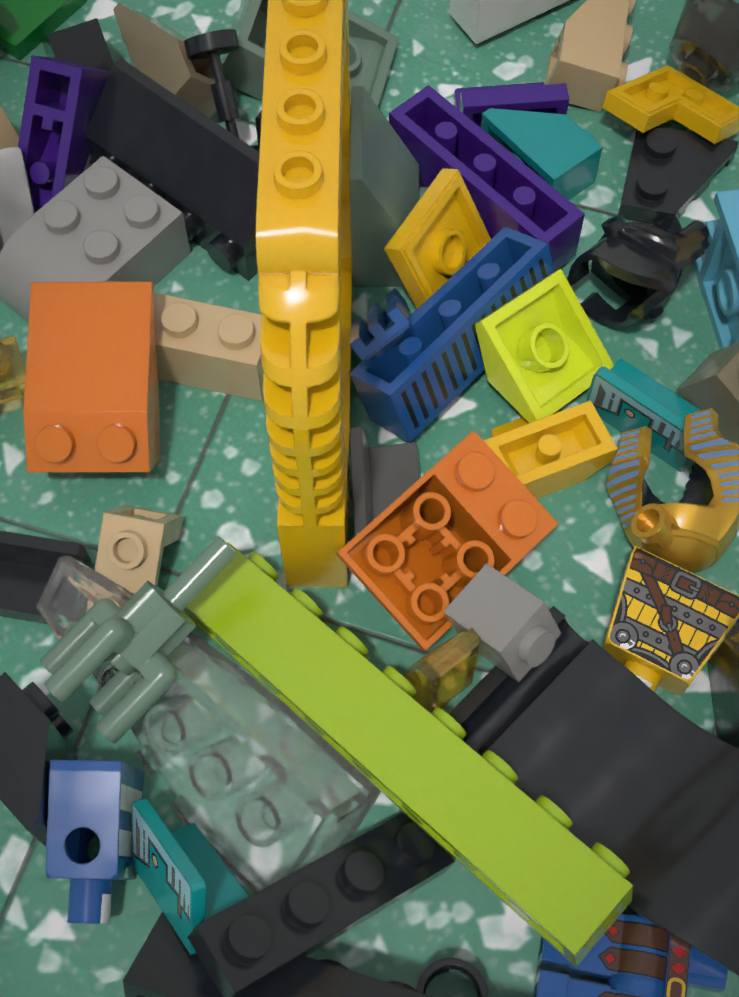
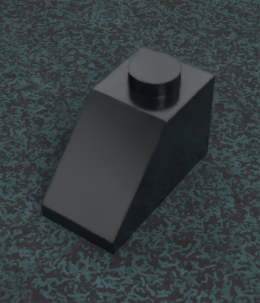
M97 18L49 33L41 38L48 57L61 58L106 71H111L114 64Z

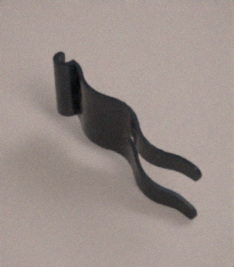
M553 606L549 611L561 634L555 640L554 648L548 658L539 666L532 667L520 682H517L495 666L449 715L466 732V736L462 740L480 756L487 750H490L503 759L518 776V780L514 785L534 802L540 795H543L562 809L573 823L569 831L591 849L598 842L623 861L630 870L625 879L633 885L632 901L626 908L739 976V748L713 736L676 711L596 641L592 639L588 643L579 636L568 624L565 615Z

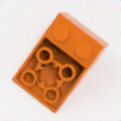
M473 430L339 550L336 555L424 652L452 626L443 611L486 563L503 575H506L559 523Z

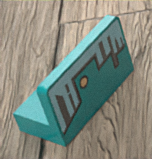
M622 358L610 370L601 366L595 372L586 402L591 400L601 420L619 432L644 426L652 429L650 452L681 472L691 460L684 456L685 415L701 410Z
M147 798L132 802V866L190 955L195 954L196 951L187 938L194 927L249 896L195 823L169 831Z

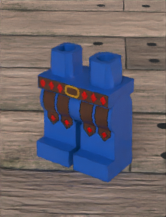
M621 914L577 968L541 937L537 969H540L535 978L533 997H687L688 987L720 993L725 990L728 969L645 918ZM569 976L604 982L606 985L569 978Z

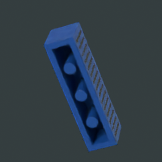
M505 226L409 317V328L370 359H364L349 373L370 421L409 443L417 437L485 369L475 323L555 271L548 243Z

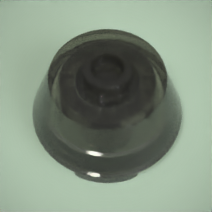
M687 0L669 46L670 54L676 65L686 76L714 92L724 93L739 84V4L733 0Z

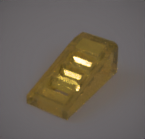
M473 628L460 632L438 645L401 673L417 692L412 698L428 712L431 713L436 707L442 708L472 684L481 639Z

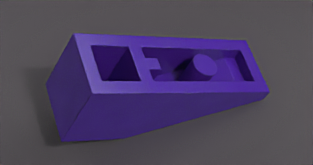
M31 56L18 147L22 149L35 213L83 173L90 155L85 133L110 71L61 58Z

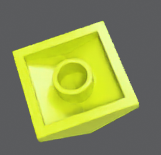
M562 269L554 271L475 323L488 382L529 423L554 414L587 390L591 385L593 375L601 366L609 370L614 366Z

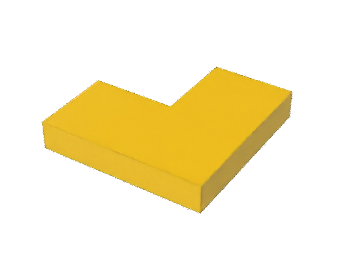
M669 65L607 91L602 105L603 109L642 133L671 119H674L714 144L739 132L738 105Z

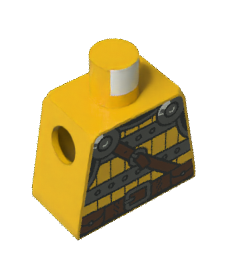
M635 546L622 577L602 648L633 672L654 692L659 686L673 694L682 696L739 618V595Z

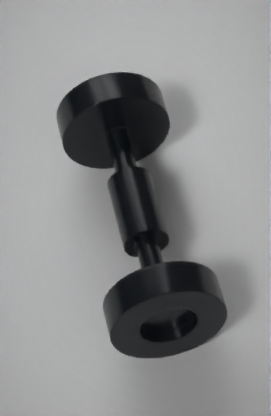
M217 30L184 40L183 43L188 60L210 59L215 83L210 86L219 123H225L226 130L239 138L235 121L240 119L232 81H226L220 55L240 48L236 30ZM260 145L251 146L260 152Z

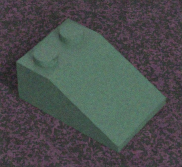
M242 0L232 28L237 32L240 48L223 54L221 63L226 81L231 80L233 87L262 101L268 0ZM348 10L350 101L351 86H363L378 106L399 37Z
M351 86L350 214L352 286L405 287L384 248L428 187H419V164L363 86Z

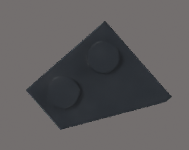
M657 126L642 133L636 129L618 215H623L624 219L648 224H652V221L656 218L667 217L671 214H677L678 218H680L685 213L687 204L697 200L709 187L712 177L723 166L728 167L733 162L739 141L724 139L714 144L699 134Z

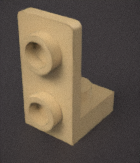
M123 505L103 512L89 609L98 600L103 598L113 599L122 607L147 580L158 586L163 549L165 546L180 539L183 516L131 505Z

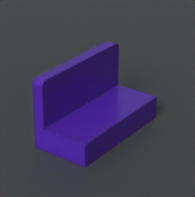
M544 82L457 88L454 91V103L458 110L481 128L482 113L490 108L567 115L569 95L566 83L544 85Z

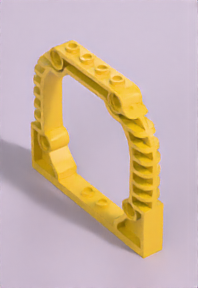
M268 0L256 208V256L259 309L262 313L260 351L264 372L263 401L278 498L277 530L287 587H348V567L336 555L348 543L351 408V376L349 374L351 373V346L349 341L352 323L348 0Z

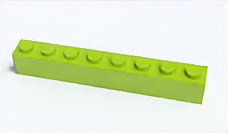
M227 542L238 555L186 607L185 613L194 621L197 627L577 968L631 903L633 885L625 879L630 873L628 867L604 845L596 842L590 849L569 831L573 825L571 819L550 799L540 795L534 802L514 785L518 780L517 774L498 755L490 750H487L482 756L475 752L462 740L466 736L464 729L447 712L436 707L430 713L412 698L417 693L414 687L397 670L389 665L382 672L365 658L369 653L365 645L351 631L340 626L334 632L319 619L323 615L321 609L307 594L299 588H295L289 594L275 581L279 578V575L262 556L252 551L246 557L232 544Z

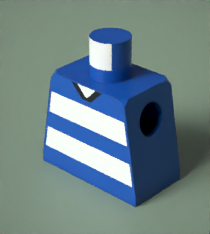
M50 760L45 871L47 878L70 879L67 923H110L113 880H134L136 870L132 866L131 805L132 802L142 799L144 771L123 761ZM97 835L100 840V850L97 857L91 860L88 855V845L91 839Z

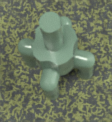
M218 536L165 592L147 580L122 607L110 598L98 600L40 660L44 668L52 674L44 682L47 690L58 700L65 702L108 659L119 670L89 702L103 716L95 725L96 728L107 740L116 744L175 682L177 671L167 656L196 627L194 621L184 610L238 554Z

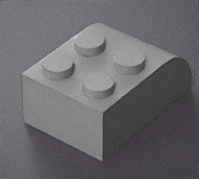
M102 156L18 227L7 240L0 252V301L29 323L31 282L154 281L155 286L191 254L183 213Z

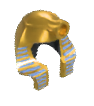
M713 408L685 415L684 456L693 460L695 464L691 467L692 473L689 474L690 480L686 484L687 489L684 491V497L679 502L665 503L652 493L644 478L649 466L652 429L647 426L621 432L619 448L609 468L606 480V489L633 548L637 546L691 573L701 572L714 566L729 548L739 528V444L723 438L718 430V414Z

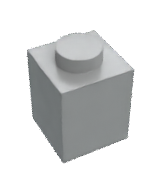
M487 563L443 611L466 645L517 682H520L532 667L539 666L548 658L554 648L555 640L561 634L543 600Z

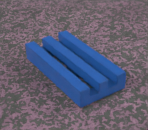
M396 288L386 294L387 309L384 310L378 302L369 308L368 324H366L361 316L351 323L349 345L362 361L370 359L409 328L408 305ZM393 321V323L390 326H386L388 323Z

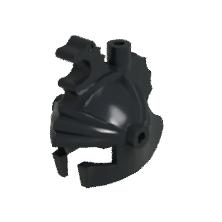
M677 214L656 218L652 221L653 226L647 223L625 222L623 215L614 216L603 222L601 227L605 234L598 243L574 261L566 279L570 286L577 283L589 274V261L592 260L591 272L627 302L618 309H614L598 292H592L580 303L585 313L594 320L608 326L623 328L632 325L641 318L643 320H651L660 316L664 312L662 304L670 298L676 289L683 268L693 264L699 257L705 254L704 251L710 246L708 242L709 231L704 223L695 220L685 228H682Z

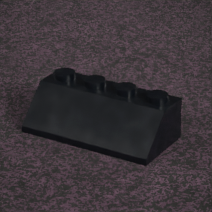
M120 58L111 68L85 133V139L91 156L90 166L100 157L104 156L183 213L188 241L192 240L205 249L220 268L226 271L232 269L250 281L258 273L256 208L260 152Z

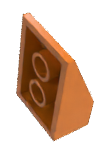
M154 281L31 282L23 407L27 473L150 472L161 459Z

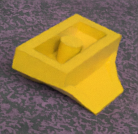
M591 400L561 412L556 411L550 416L531 423L524 417L492 428V437L483 440L536 499L585 481L612 462L618 450Z

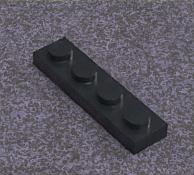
M403 812L194 927L187 938L221 996L238 997L444 874L455 863V860Z

